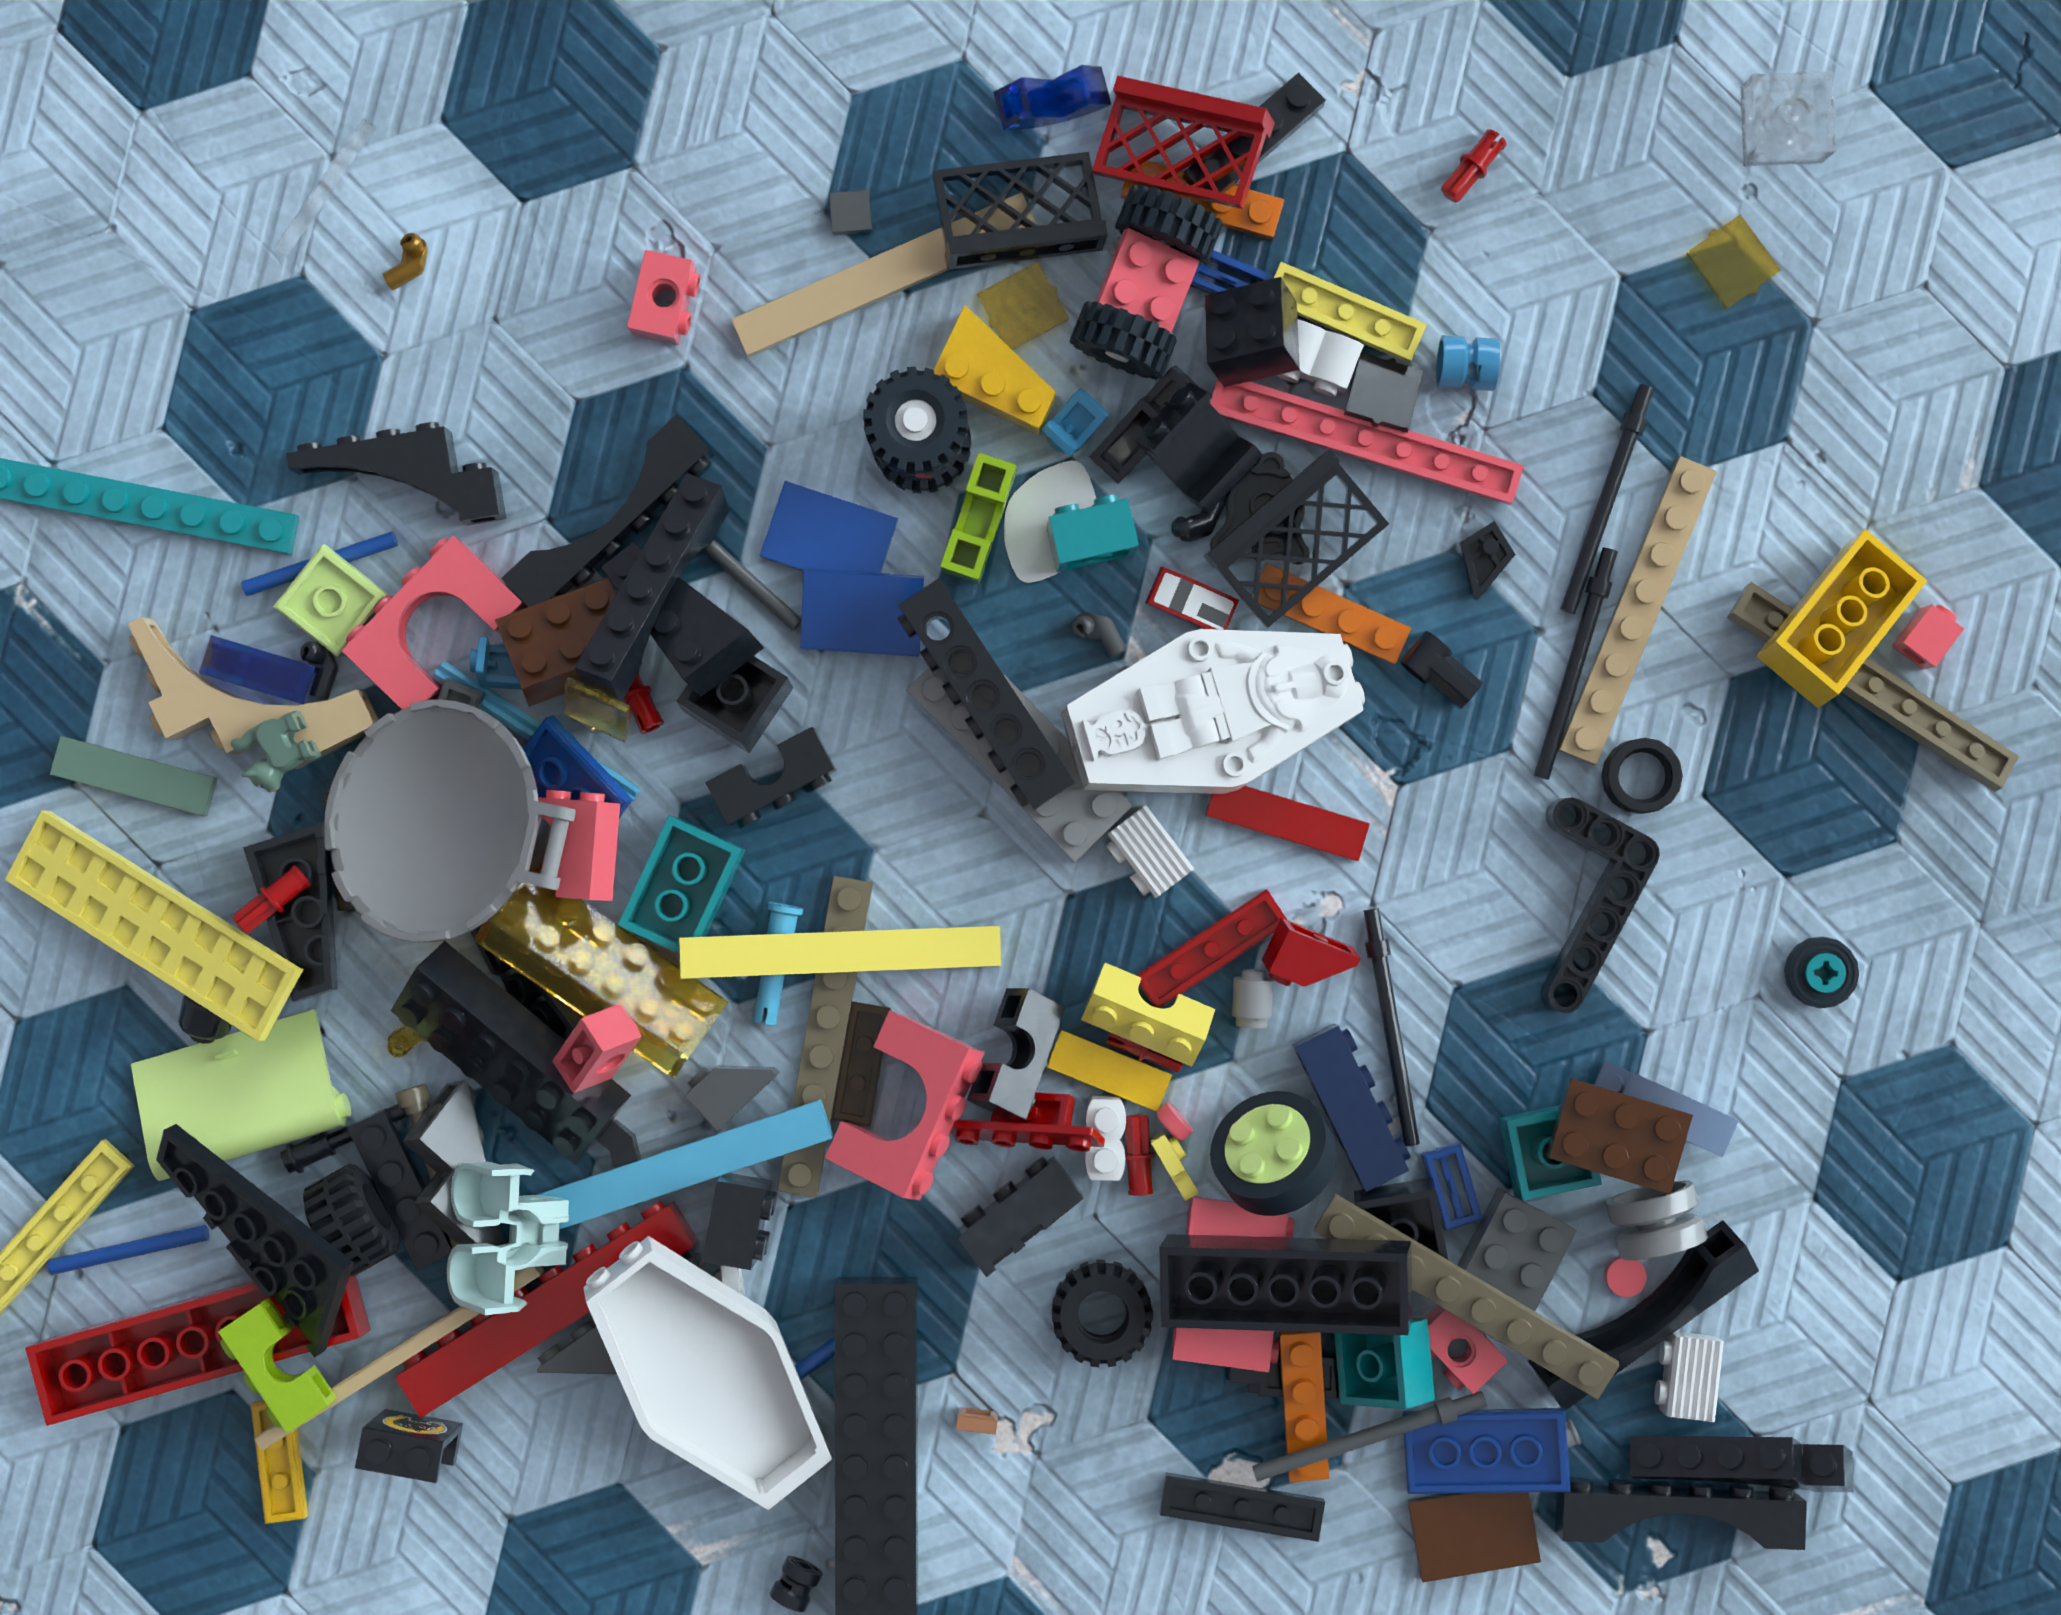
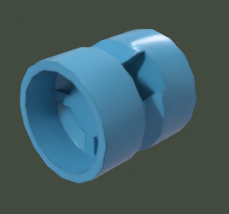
M1442 335L1439 341L1436 362L1437 387L1460 389L1464 383H1468L1471 390L1494 391L1497 385L1500 366L1499 340L1476 337L1472 343H1467L1465 337Z

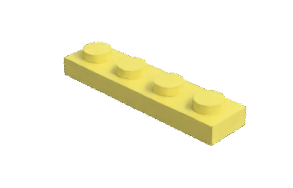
M1280 262L1274 278L1281 277L1297 301V316L1407 363L1412 361L1427 326L1426 323Z

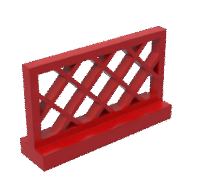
M1117 75L1113 87L1116 97L1092 172L1098 176L1137 185H1145L1150 188L1152 186L1162 191L1167 190L1175 194L1243 209L1265 138H1270L1275 124L1267 108ZM1123 110L1139 112L1144 122L1123 134L1119 126ZM1145 114L1152 115L1153 117L1147 119ZM1166 119L1176 121L1181 131L1160 142L1152 127ZM1182 122H1183V123H1188V124H1191V125H1189V126H1187V127L1185 128V127L1183 126ZM1203 127L1213 129L1218 139L1197 151L1189 136ZM1148 130L1156 145L1135 157L1128 142ZM1219 131L1228 133L1222 136ZM1116 132H1117L1118 135H1119V137L1114 140L1115 135H1116ZM1240 136L1253 138L1250 151L1234 159L1226 144ZM1186 139L1193 154L1172 165L1165 150ZM1124 145L1131 160L1118 168L1105 166L1109 153ZM1223 147L1230 163L1209 174L1202 158ZM1161 153L1168 169L1154 177L1145 175L1140 165ZM1198 162L1206 177L1193 185L1182 184L1177 173ZM1245 164L1243 172H1241L1239 167ZM1134 168H1136L1137 171H1138V173L1130 172V171L1133 170ZM1235 170L1240 178L1235 196L1219 192L1214 182ZM1173 176L1176 182L1169 181L1167 179ZM1208 185H1210L1211 188L1213 189V191H1212V190H1208V189H1203V188H1205V187H1207Z

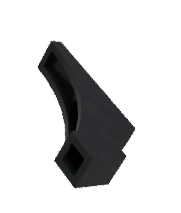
M438 422L418 424L415 426L416 431L401 434L399 429L381 430L376 432V438L361 440V436H345L337 439V445L322 447V444L319 442L305 443L297 446L298 451L286 453L288 469L299 475L319 472H354L380 476L410 485L449 505L458 512L459 520L467 526L507 519L499 472L492 467H487L486 463L483 462L462 466L463 472H459L452 432L444 426L440 427Z
M1630 1436V1477L1634 1479L1753 1484L1810 1490L1812 1492H1854L1853 1451L1845 1445L1801 1444L1793 1437Z

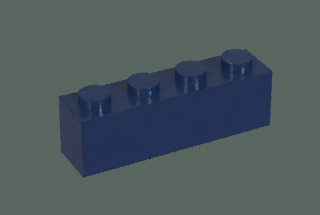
M1334 1023L1293 1043L1292 1046L1361 1188L1367 1192L1408 1172L1409 1169L1405 1161L1411 1158L1402 1138L1399 1136L1394 1139L1387 1126L1393 1122L1392 1117L1383 1100L1376 1103L1370 1091V1088L1376 1086L1365 1064L1360 1067L1358 1066L1352 1054L1358 1048L1348 1028L1341 1031L1339 1025Z

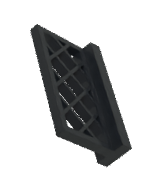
M1089 152L933 170L932 177L946 249L945 261L947 270L1103 250L1108 233L1106 222L1101 217ZM1081 165L1083 180L1077 188L1058 176L1064 167ZM1037 171L1047 178V181L1038 192H1035L1020 181L1025 172ZM997 175L1009 183L999 197L981 186L987 176ZM959 180L970 189L958 202L945 193L943 182ZM1052 183L1070 194V197L1061 209L1042 197ZM1084 187L1086 189L1087 195L1081 192ZM1013 188H1016L1031 199V202L1022 213H1019L1004 202ZM975 192L993 204L983 218H980L965 207V204ZM1077 199L1090 209L1091 220L1077 221L1065 212L1073 201ZM1036 204L1054 215V218L1048 225L1038 226L1026 218ZM948 206H950L951 208L954 209V210L950 213V215H949V211H948ZM998 208L1016 220L1009 230L999 231L988 223ZM959 213L977 225L971 234L953 236L951 223Z
M1330 449L1319 456L1204 555V558L1213 568L1218 570L1266 628H1269L1389 525L1387 520L1339 464L1340 460ZM1335 475L1346 487L1345 504L1323 502L1324 485ZM1318 491L1317 501H1306ZM1352 496L1358 501L1360 505L1351 504ZM1299 506L1316 507L1315 530L1293 528L1294 510ZM1322 507L1344 509L1343 532L1321 530ZM1350 510L1366 511L1376 525L1365 534L1349 533ZM1287 517V528L1276 527ZM1270 531L1286 533L1284 556L1262 554L1263 537ZM1292 533L1314 535L1312 558L1290 556ZM1320 536L1342 537L1341 554L1335 560L1318 559ZM1348 538L1358 539L1347 549ZM1257 543L1256 554L1245 553ZM1240 557L1256 559L1254 582L1238 581L1228 567ZM1262 559L1284 561L1282 584L1260 582ZM1290 562L1312 563L1311 580L1304 586L1288 585ZM1318 564L1328 565L1317 574ZM1244 586L1254 587L1253 597L1244 588ZM1259 587L1282 589L1280 607L1269 616L1258 604ZM1287 590H1298L1287 600Z

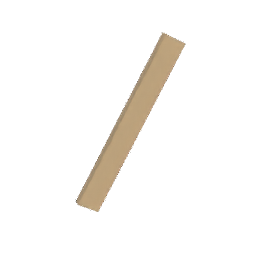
M1018 193L1004 200L1005 203L1019 213H1022L1028 206L1023 193ZM991 206L977 211L975 214L983 218ZM998 208L988 223L1002 231L1009 230L1016 220ZM1030 212L1026 218L1035 223V220ZM966 217L951 223L953 236L969 235L977 226ZM942 227L731 319L748 358L948 271L945 261L946 249Z
M542 1266L527 1267L515 1271L514 1292L545 1272ZM459 1306L331 1387L337 1397L334 1402L288 1434L480 1313ZM272 1424L257 1434L254 1440L260 1450L263 1451L288 1434L283 1427L278 1428Z

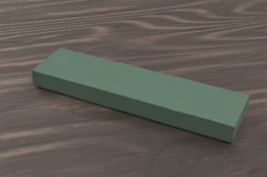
M60 736L50 775L201 816H208L218 779L65 736Z

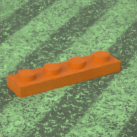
M1150 161L1140 165L1145 175L1152 177L1168 169V166ZM1134 168L1133 170L1130 171V172L1138 173V171H1137L1136 168ZM1180 171L1179 173H1177L1182 184L1189 185L1183 179L1184 171ZM1173 176L1167 179L1169 181L1176 182ZM1124 182L1121 198L1126 199L1131 186L1136 185L1138 187L1139 185ZM1233 185L1225 194L1235 196L1238 186ZM1250 189L1243 209L1213 203L1209 206L1205 200L1175 194V196L1190 199L1193 204L1202 205L1205 207V211L1213 212L1216 218L1221 219L1222 227L1272 241L1284 203L1282 198Z
M1266 563L1260 575V582L1282 584L1283 570ZM1289 573L1288 585L1304 586L1308 583V581ZM1319 586L1315 587L1283 615L1320 633L1340 634L1343 643L1392 665L1396 664L1412 629ZM1259 587L1258 604L1274 612L1280 607L1282 589ZM1287 590V600L1298 590Z
M1278 1331L1286 1455L1327 1442L1320 1332ZM1328 1459L1288 1471L1289 1482L1329 1479Z

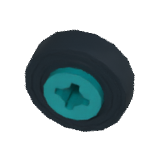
M1823 936L1808 938L1796 945L1788 955L1784 968L1786 984L1792 995L1803 1004L1820 1009L1835 1007L1847 1000L1856 989L1859 978L1858 962L1852 951L1839 940Z

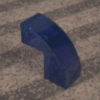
M1080 65L1053 80L1021 77L993 92L1003 130H1023L1053 125L1088 115L1112 105L1102 66Z
M211 635L199 673L304 704L315 666Z

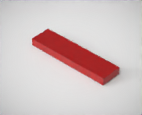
M1248 786L1225 794H1211L1205 814L1207 817L1354 861H1359L1370 825L1368 822Z
M1265 889L1138 973L1136 976L1141 977L1139 985L1152 1005L1156 1008H1161L1176 998L1178 994H1182L1274 933L1281 918L1286 920L1287 918L1268 889Z

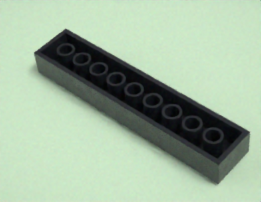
M838 1277L835 1282V1615H918V1277Z

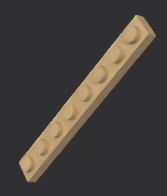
M1682 456L1676 458L1565 729L1558 751L1591 765H1597L1717 472L1716 470Z

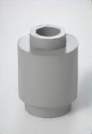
M1244 969L1241 976L1233 977L1232 1016L1236 1017L1235 1026L1254 1029L1267 1028L1268 1019L1272 1018L1273 979L1265 977L1266 971Z

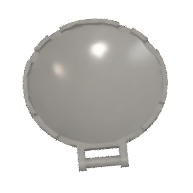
M441 699L414 702L408 708L395 714L388 713L364 731L366 737L359 743L354 752L348 751L336 772L327 799L324 820L325 850L331 853L335 870L331 875L343 899L346 902H350L361 915V919L375 930L387 936L406 941H445L470 932L486 922L508 901L520 882L553 890L559 889L561 878H557L569 822H574L576 810L538 801L535 778L525 752L511 732L493 716L474 706L457 701ZM541 816L552 817L553 821L541 874L529 872Z

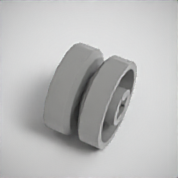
M1674 1181L1671 1194L1641 1187L1618 1194L1605 1202L1610 1222L1620 1227H1626L1615 1237L1620 1258L1623 1260H1641L1665 1256L1695 1247L1707 1240L1708 1236L1703 1218L1687 1213L1698 1203L1693 1182Z

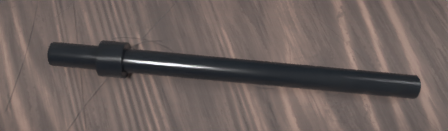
M1639 384L1630 412L1624 414L1619 429L1623 432L1560 610L1564 612L1576 613L1637 437L1642 436L1648 420L1644 417L1654 392V388L1648 385Z
M1603 547L1594 577H1589L1585 590L1588 597L1533 775L1535 777L1545 780L1550 778L1603 600L1608 599L1613 584L1609 580L1618 553L1616 550Z
M1379 908L1363 910L1368 935V942H1365L1367 958H1372L1402 1137L1405 1146H1414L1420 1144L1387 957L1391 955L1389 939H1384Z

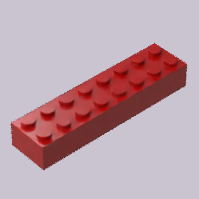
M349 1276L327 1347L358 1339L371 1330L356 1276ZM253 1281L42 1339L25 1347L46 1426L244 1371L237 1359L232 1360L224 1352L220 1343L222 1337L218 1331L269 1298V1296H264ZM273 1295L270 1296V1299L283 1317L286 1313L284 1308ZM298 1326L291 1329L290 1333L277 1341L273 1349L274 1362L309 1352L306 1345L310 1341Z

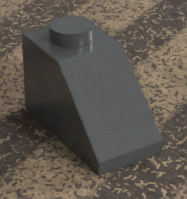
M717 1066L711 1072L704 1067L687 1083L692 1089L685 1097L719 1131L780 1072L775 1067Z

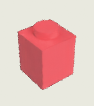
M1932 604L1922 607L1917 611L1892 644V647L1922 670L1937 666L1964 628L1955 622L1957 617L1953 612L1944 606L1936 605L1935 607Z

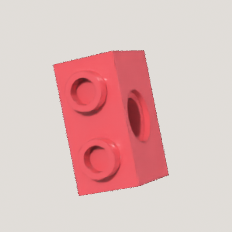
M645 250L627 325L632 335L679 345L681 335L687 336L692 316L691 312H687L690 296H697L701 277L699 273H696L697 268L692 260ZM671 290L676 293V298L672 305L668 307L656 305L657 296L662 291Z
M620 1003L581 1018L552 1062L574 1094L611 1079L642 1035L638 1031L635 1021L628 1016Z
M1437 1305L1423 1318L1428 1319L1431 1361L1438 1357L1448 1367L1442 1373L1458 1390L1466 1386L1472 1394H1475L1508 1362L1478 1328L1441 1306ZM1458 1338L1465 1339L1467 1343L1465 1352L1458 1357L1449 1356L1447 1350L1450 1342Z

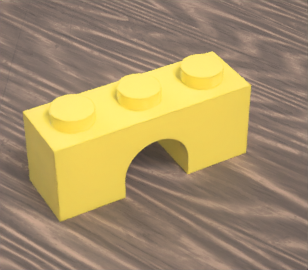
M1104 963L1081 1020L1192 1067L1206 1040L1215 1009L1181 994H1178L1173 1006L1170 1008L1160 1009L1146 1003L1139 994L1138 987L1141 977Z

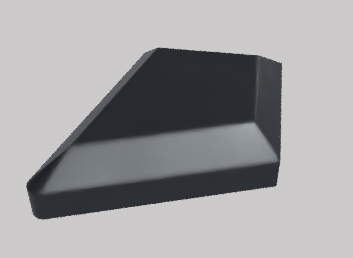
M1495 521L1460 542L1474 600H1478L1516 555Z

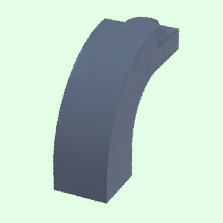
M1606 1061L1594 1084L1598 1087L1693 1114L1686 1141L1720 1157L1724 1156L1739 1122L1705 1104Z

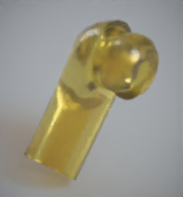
M402 1024L389 1035L387 1051L390 1055L400 1058L405 1056L420 1042L427 1041L412 1028Z

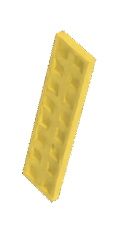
M41 810L5 878V881L256 1041L266 1040L303 969L51 811Z

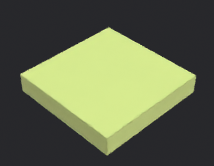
M323 544L273 607L338 657L342 654L341 650L348 644L345 641L348 634L359 624L365 625L373 615L376 605L388 596V593L331 548Z

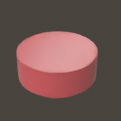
M1166 1102L1156 1111L1160 1122L1177 1140L1184 1141L1194 1132L1184 1116L1169 1102Z
M1617 1256L1608 1262L1604 1270V1280L1607 1287L1621 1297L1637 1295L1646 1284V1271L1638 1260H1623L1620 1256Z

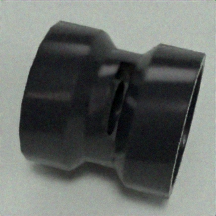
M787 1556L782 1566L783 1575L779 1581L774 1583L770 1596L777 1603L788 1609L805 1612L810 1602L809 1593L813 1587L818 1586L823 1573L815 1565L804 1559Z

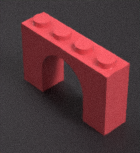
M454 535L449 540L447 538L441 539L429 552L431 559L421 569L417 566L406 574L401 581L403 587L394 597L388 595L376 605L373 610L376 615L366 625L359 624L345 639L348 644L341 650L402 710L410 707V704L414 702L437 700L442 688L414 660L407 646L406 630L409 619L422 603L438 596L458 597L498 633L500 632L495 619L528 608L483 560L461 539Z
M546 790V798L538 797L539 802L576 810L574 822H569L557 874V878H561L555 897L613 901L620 804L604 802L605 794L580 792V800H570L571 792ZM541 816L550 826L552 825V817Z
M889 1010L873 1047L907 1063L918 1072L926 1089V1108L923 1117L911 1133L893 1141L858 1124L840 1121L825 1159L902 1198L920 1200L922 1195L927 1193L932 1185V1172L938 1158L944 1155L949 1146V1133L954 1122L964 1112L966 1094L971 1083H974L982 1068L981 1060L985 1052L907 1015Z
M1194 1196L1190 1198L1185 1235L1293 1238L1294 1218H1288L1289 1213L1277 1216L1257 1215L1244 1210L1232 1201ZM1174 1328L1170 1356L1172 1360L1269 1372L1270 1363H1277L1279 1339H1273L1274 1331Z

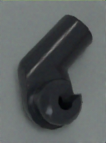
M1221 499L1209 513L1201 509L1200 514L1187 518L1183 516L1175 518L1171 525L1172 534L1184 542H1193L1208 537L1212 534L1226 502Z
M308 641L301 647L300 656L302 660L309 663L315 673L309 695L328 700L338 673V664L332 653L319 642Z

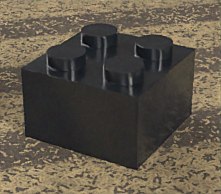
M1281 277L1205 295L1207 364L1223 387L1300 370L1297 301Z
M754 656L702 697L687 685L676 702L683 712L750 754L793 690V686L787 676Z
M733 1173L724 1174L717 1180L702 1262L751 1270L758 1260H763V1256L767 1254L770 1240V1231L764 1230L765 1220L769 1221L770 1217L773 1216L777 1201V1192L771 1191L772 1180Z
M1433 1177L1378 1186L1367 1192L1363 1189L1354 1190L1356 1206L1448 1260Z

